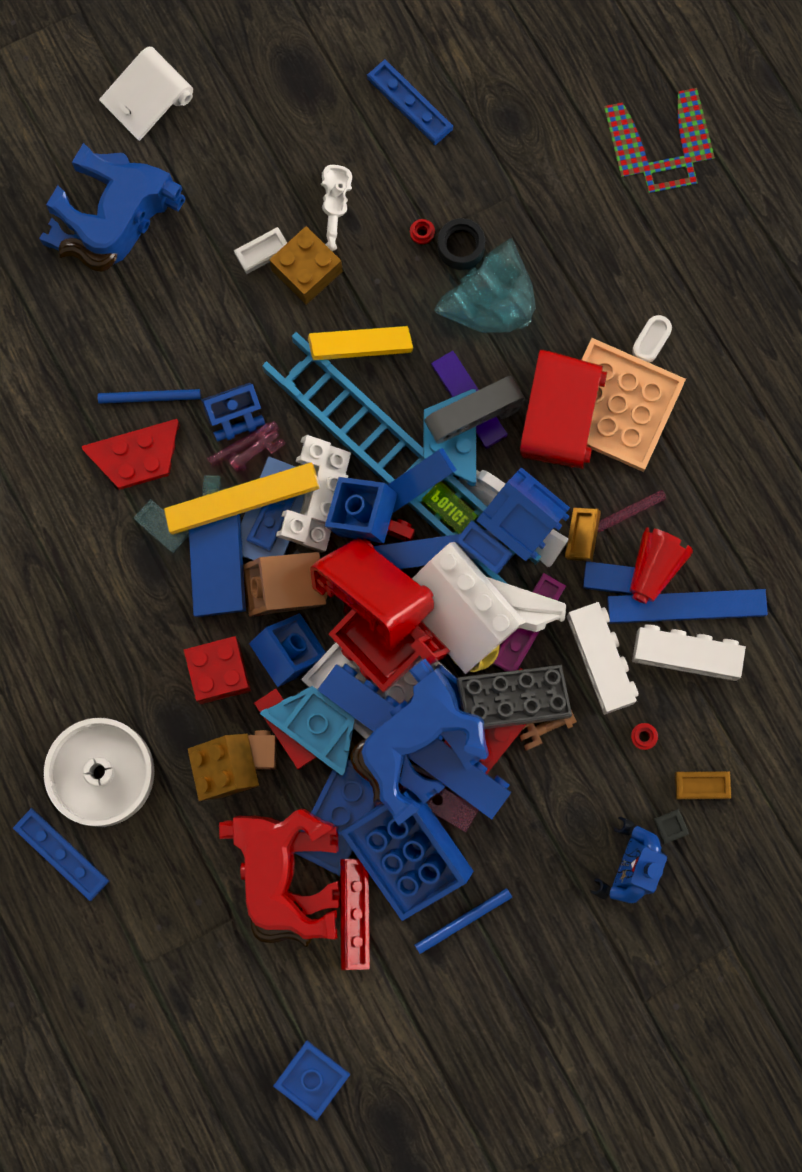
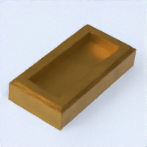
M573 508L565 553L567 560L593 561L601 514L598 509Z
M675 772L676 799H731L730 772Z

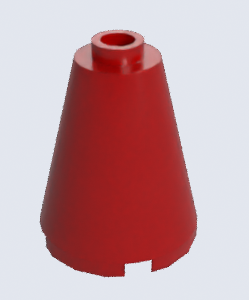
M646 528L642 535L631 581L630 592L633 593L632 598L643 604H647L648 601L654 602L690 558L693 549L689 545H687L686 549L680 546L682 540L667 532L654 528L653 532L650 533L649 528Z

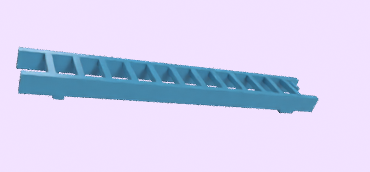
M297 332L292 335V341L307 357L302 362L300 361L286 378L267 361L262 365L263 371L387 485L395 479L384 468L405 446L418 457L417 461L408 470L423 461V448L339 372L328 359L312 360L309 343ZM314 361L326 373L303 395L295 387L296 385L293 381ZM332 378L344 391L321 412L309 400ZM351 395L363 407L339 429L328 417ZM369 412L381 425L358 446L346 434ZM388 429L400 442L377 464L365 451ZM449 475L442 480L457 492L453 496L454 499L459 501L463 498L475 509L472 513L475 517L473 521L487 508L484 503L454 476ZM442 481L407 503L441 536L461 534L457 530L452 533L440 522L443 517L438 512L433 515L421 504ZM538 554L535 559L531 556L528 559L536 565L540 561L541 556ZM471 559L486 577L508 584L478 559Z

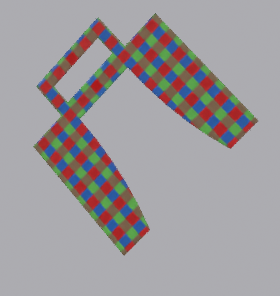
M697 88L678 91V122L684 156L650 163L647 161L635 124L624 104L617 103L604 106L621 177L644 173L649 193L697 184L693 163L715 158ZM686 167L689 178L654 184L652 173Z

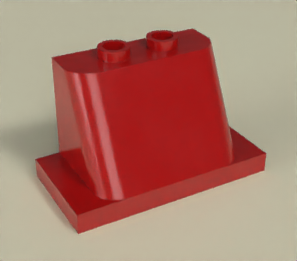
M353 609L329 633L333 640L342 648V654L348 660L354 661L360 667V673L366 679L372 680L382 692L392 687L421 659L424 660L426 658L431 665L443 659L450 652L423 621L392 651H389L381 644V640L384 638L383 635L378 631L374 633L370 629V623Z

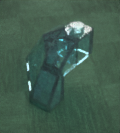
M510 238L487 254L480 269L477 270L475 267L471 269L460 280L461 284L448 291L434 309L437 314L481 333L511 332L518 327L523 329L529 325L536 309L533 284L514 241Z

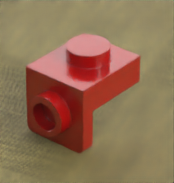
M397 519V522L390 520L387 535L404 542L412 541L415 529H412V525L404 520ZM375 542L376 546H380V545L383 544V543Z

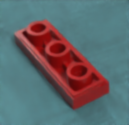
M274 689L254 702V704L261 713L262 710L268 709L284 699L278 690ZM264 718L298 770L317 758Z

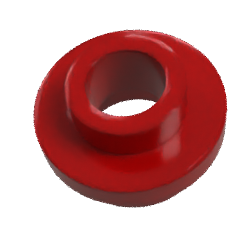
M419 219L411 225L410 237L414 242L427 244L434 238L435 228L430 221ZM425 230L427 234L421 236L418 234V231Z
M648 723L638 724L631 732V741L638 749L648 750L657 743L658 733ZM641 732L648 734V741L643 742L640 740L639 735Z

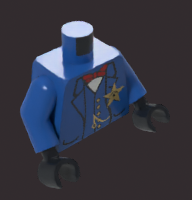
M618 817V819L624 822V826L622 829L614 827V831L626 836L632 835V838L630 837L612 888L604 881L595 879L593 882L600 885V889L598 891L590 890V892L600 899H606L610 896L614 900L635 903L644 895L655 892L659 879L663 874L667 856L661 852V844L657 835L639 826L635 827L634 822L629 819Z

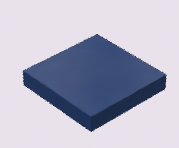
M307 1040L273 1087L315 1120H318L348 1079L350 1073Z

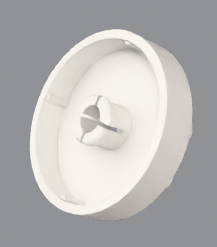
M107 718L86 719L68 727L53 742L44 765L45 787L54 806L67 818L88 826H112L133 816L144 805L150 795L154 782L152 754L142 737L127 725ZM103 765L107 769L104 776L100 780L95 779V768Z

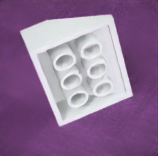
M451 542L445 546L412 578L420 586L425 585L434 595V609L422 621L450 650L449 656L465 674L525 623L456 542Z

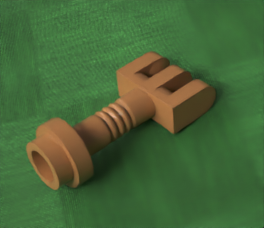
M572 712V717L568 719L547 721L537 726L534 723H530L523 728V730L527 728L529 732L519 737L521 741L532 738L533 742L524 745L527 751L543 744L540 738L541 735L565 724L568 729L572 728V724L577 721Z

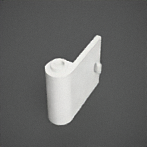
M147 47L139 53L99 100L140 141L172 104L184 106L191 101L193 87L153 47Z

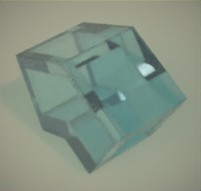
M204 475L203 496L221 491V476Z

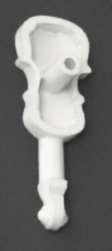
M328 165L322 172L321 183L326 190L322 209L328 215L326 234L328 242L325 245L332 252L337 249L335 240L337 238L338 217L343 216L347 211L346 202L348 199L345 193L352 189V174L350 170L339 165Z

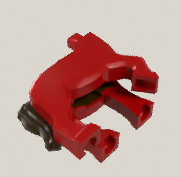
M306 809L294 811L282 822L264 816H236L233 820L219 822L220 839H234V845L241 849L245 857V863H241L240 874L241 879L245 880L246 905L248 915L251 918V929L253 935L259 941L275 943L292 939L307 947L312 938H338L337 929H335L337 910L327 912L318 919H311L305 915L327 908H339L341 906L340 880L328 884L322 891L314 895L304 896L288 891L294 875V852L322 851L337 853L339 851L338 826L334 827V824L322 820Z

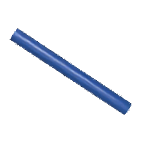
M201 389L98 393L99 404L201 399Z
M506 888L416 943L415 947L419 954L511 899L512 896L509 890Z

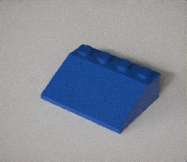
M406 787L400 790L401 794L415 800L422 807L399 826L388 808L383 803H380L340 832L401 921L466 884L474 872L428 804H423L418 796Z

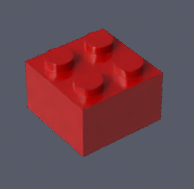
M236 636L184 649L195 699L200 705L251 691L240 644Z

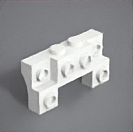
M306 435L301 439V443L304 444L301 455L296 458V462L301 464L312 462L314 464L320 489L305 493L300 513L290 510L282 512L284 521L282 529L277 531L276 537L292 541L321 553L326 551L331 530L325 527L338 477L348 478L346 471L351 452L330 446V442Z

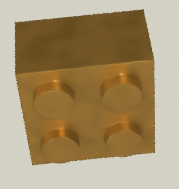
M307 226L269 259L272 272L306 305L343 272L341 260Z
M247 733L225 735L188 748L199 801L223 798L259 786Z

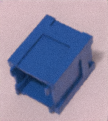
M520 468L476 521L523 560L527 561L530 556L533 559L538 556L535 550L537 547L541 549L545 547L546 544L543 540L554 527L558 531L560 530L562 525L559 521L561 518L566 521L570 517L566 514L570 507L523 468Z

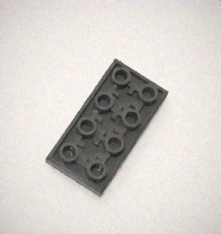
M562 665L460 677L457 679L462 711L480 716L484 721V729L572 717Z

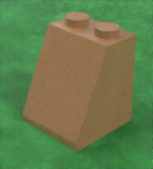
M319 552L259 557L244 564V583L249 617L316 608L325 605L327 592L322 596L313 589L310 567L320 559Z

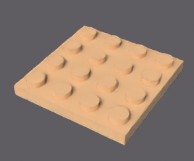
M591 338L582 360L603 366V371L607 372L605 387H599L587 447H591L592 450L644 472L686 379Z

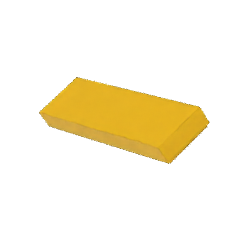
M408 326L309 333L308 336L312 360L411 353L413 350Z

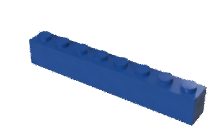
M346 663L343 667L336 664L320 685L318 691L374 732L393 717L390 711L400 703L389 695L386 699L377 693L379 687L368 679L363 683L355 677L358 672ZM439 735L427 746L408 754L409 759L490 819H493L511 794V791L507 789L510 784L498 775L493 779L485 773L488 768L479 761L466 771L452 747L442 741V735Z

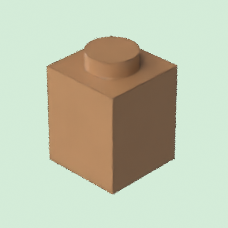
M258 730L255 731V735H248L255 770H276L277 737L271 735V731Z

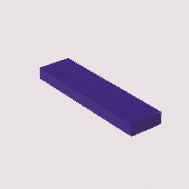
M454 351L431 363L433 370L451 397L471 389L479 390ZM497 417L476 426V436L485 450L508 435Z

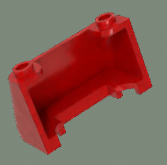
M540 350L521 440L520 453L522 458L580 469L584 468L585 462H590L592 448L587 447L597 392L599 387H605L607 372L603 371V366L551 351Z
M356 538L320 558L310 567L313 589L322 596L326 592L330 597L336 595L370 623V629L374 633L378 631L383 635L384 638L381 640V644L389 651H392L434 609V595L432 591L425 585L420 586L374 549L367 539Z

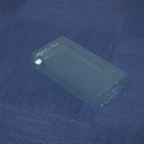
M151 499L133 518L172 553L189 536L187 530L172 535L168 529L165 511Z

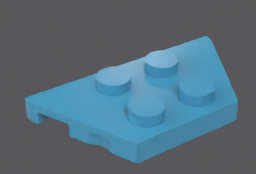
M471 389L426 408L423 413V460L443 448L457 469L450 476L456 475L468 481L467 484L470 486L476 485V427L437 444L424 420L431 413L476 392V389Z
M313 686L261 711L260 715L342 777L344 776L355 723L353 716Z

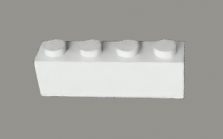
M599 602L569 612L567 619L603 714L605 715L633 705L637 701L635 697L638 696V691L633 681L629 682L626 674L629 668L624 656L620 657L616 647H619L618 638L615 632L610 633L607 625L610 619L606 608H601Z
M645 625L644 628L640 627L637 631L632 662L733 681L741 678L746 646L739 645V642L736 640L723 639V642L713 641L712 636L697 634V637L686 636L687 632L682 630L660 631V627L655 625Z

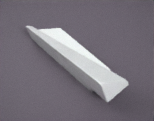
M476 470L475 486L468 485V481L462 478L458 480L486 506L491 503L505 485L504 482L485 470L481 472ZM554 529L543 540L546 544L543 549L537 547L535 550L541 556L540 561L547 567L552 566L568 542L567 537Z
M487 577L525 621L519 628L538 632L545 629L546 624L554 620L562 622L565 620V603Z

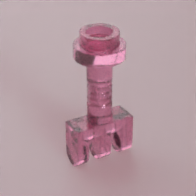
M271 422L255 432L260 440L254 443L252 447L240 455H237L235 452L231 454V458L228 461L236 472L247 469L245 463L265 448L273 454L285 444L282 438L272 443L279 436L277 430L269 435L266 434L274 427Z

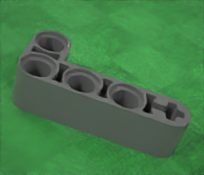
M507 376L431 413L425 418L424 422L436 443L439 444L498 415L500 419H505L515 414L521 408L525 397L513 376Z

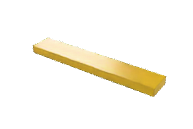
M310 462L164 508L169 532L173 535L320 488L314 464Z

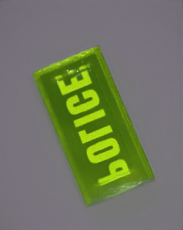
M441 481L422 498V501L457 534H461L471 520L474 521L478 517L471 508Z

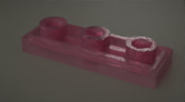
M401 784L399 786V791L404 788ZM445 788L426 802L435 815L465 833L479 811L469 802ZM435 796L442 797L443 803L441 805L433 803L432 800Z

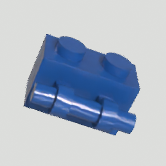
M247 383L201 400L210 425L222 424L223 429L213 432L217 442L223 439H227V441L234 439L237 434L246 431L250 433L256 431L257 427L265 425L262 415L253 418L251 412L261 409L252 383ZM243 415V422L230 425L229 420Z

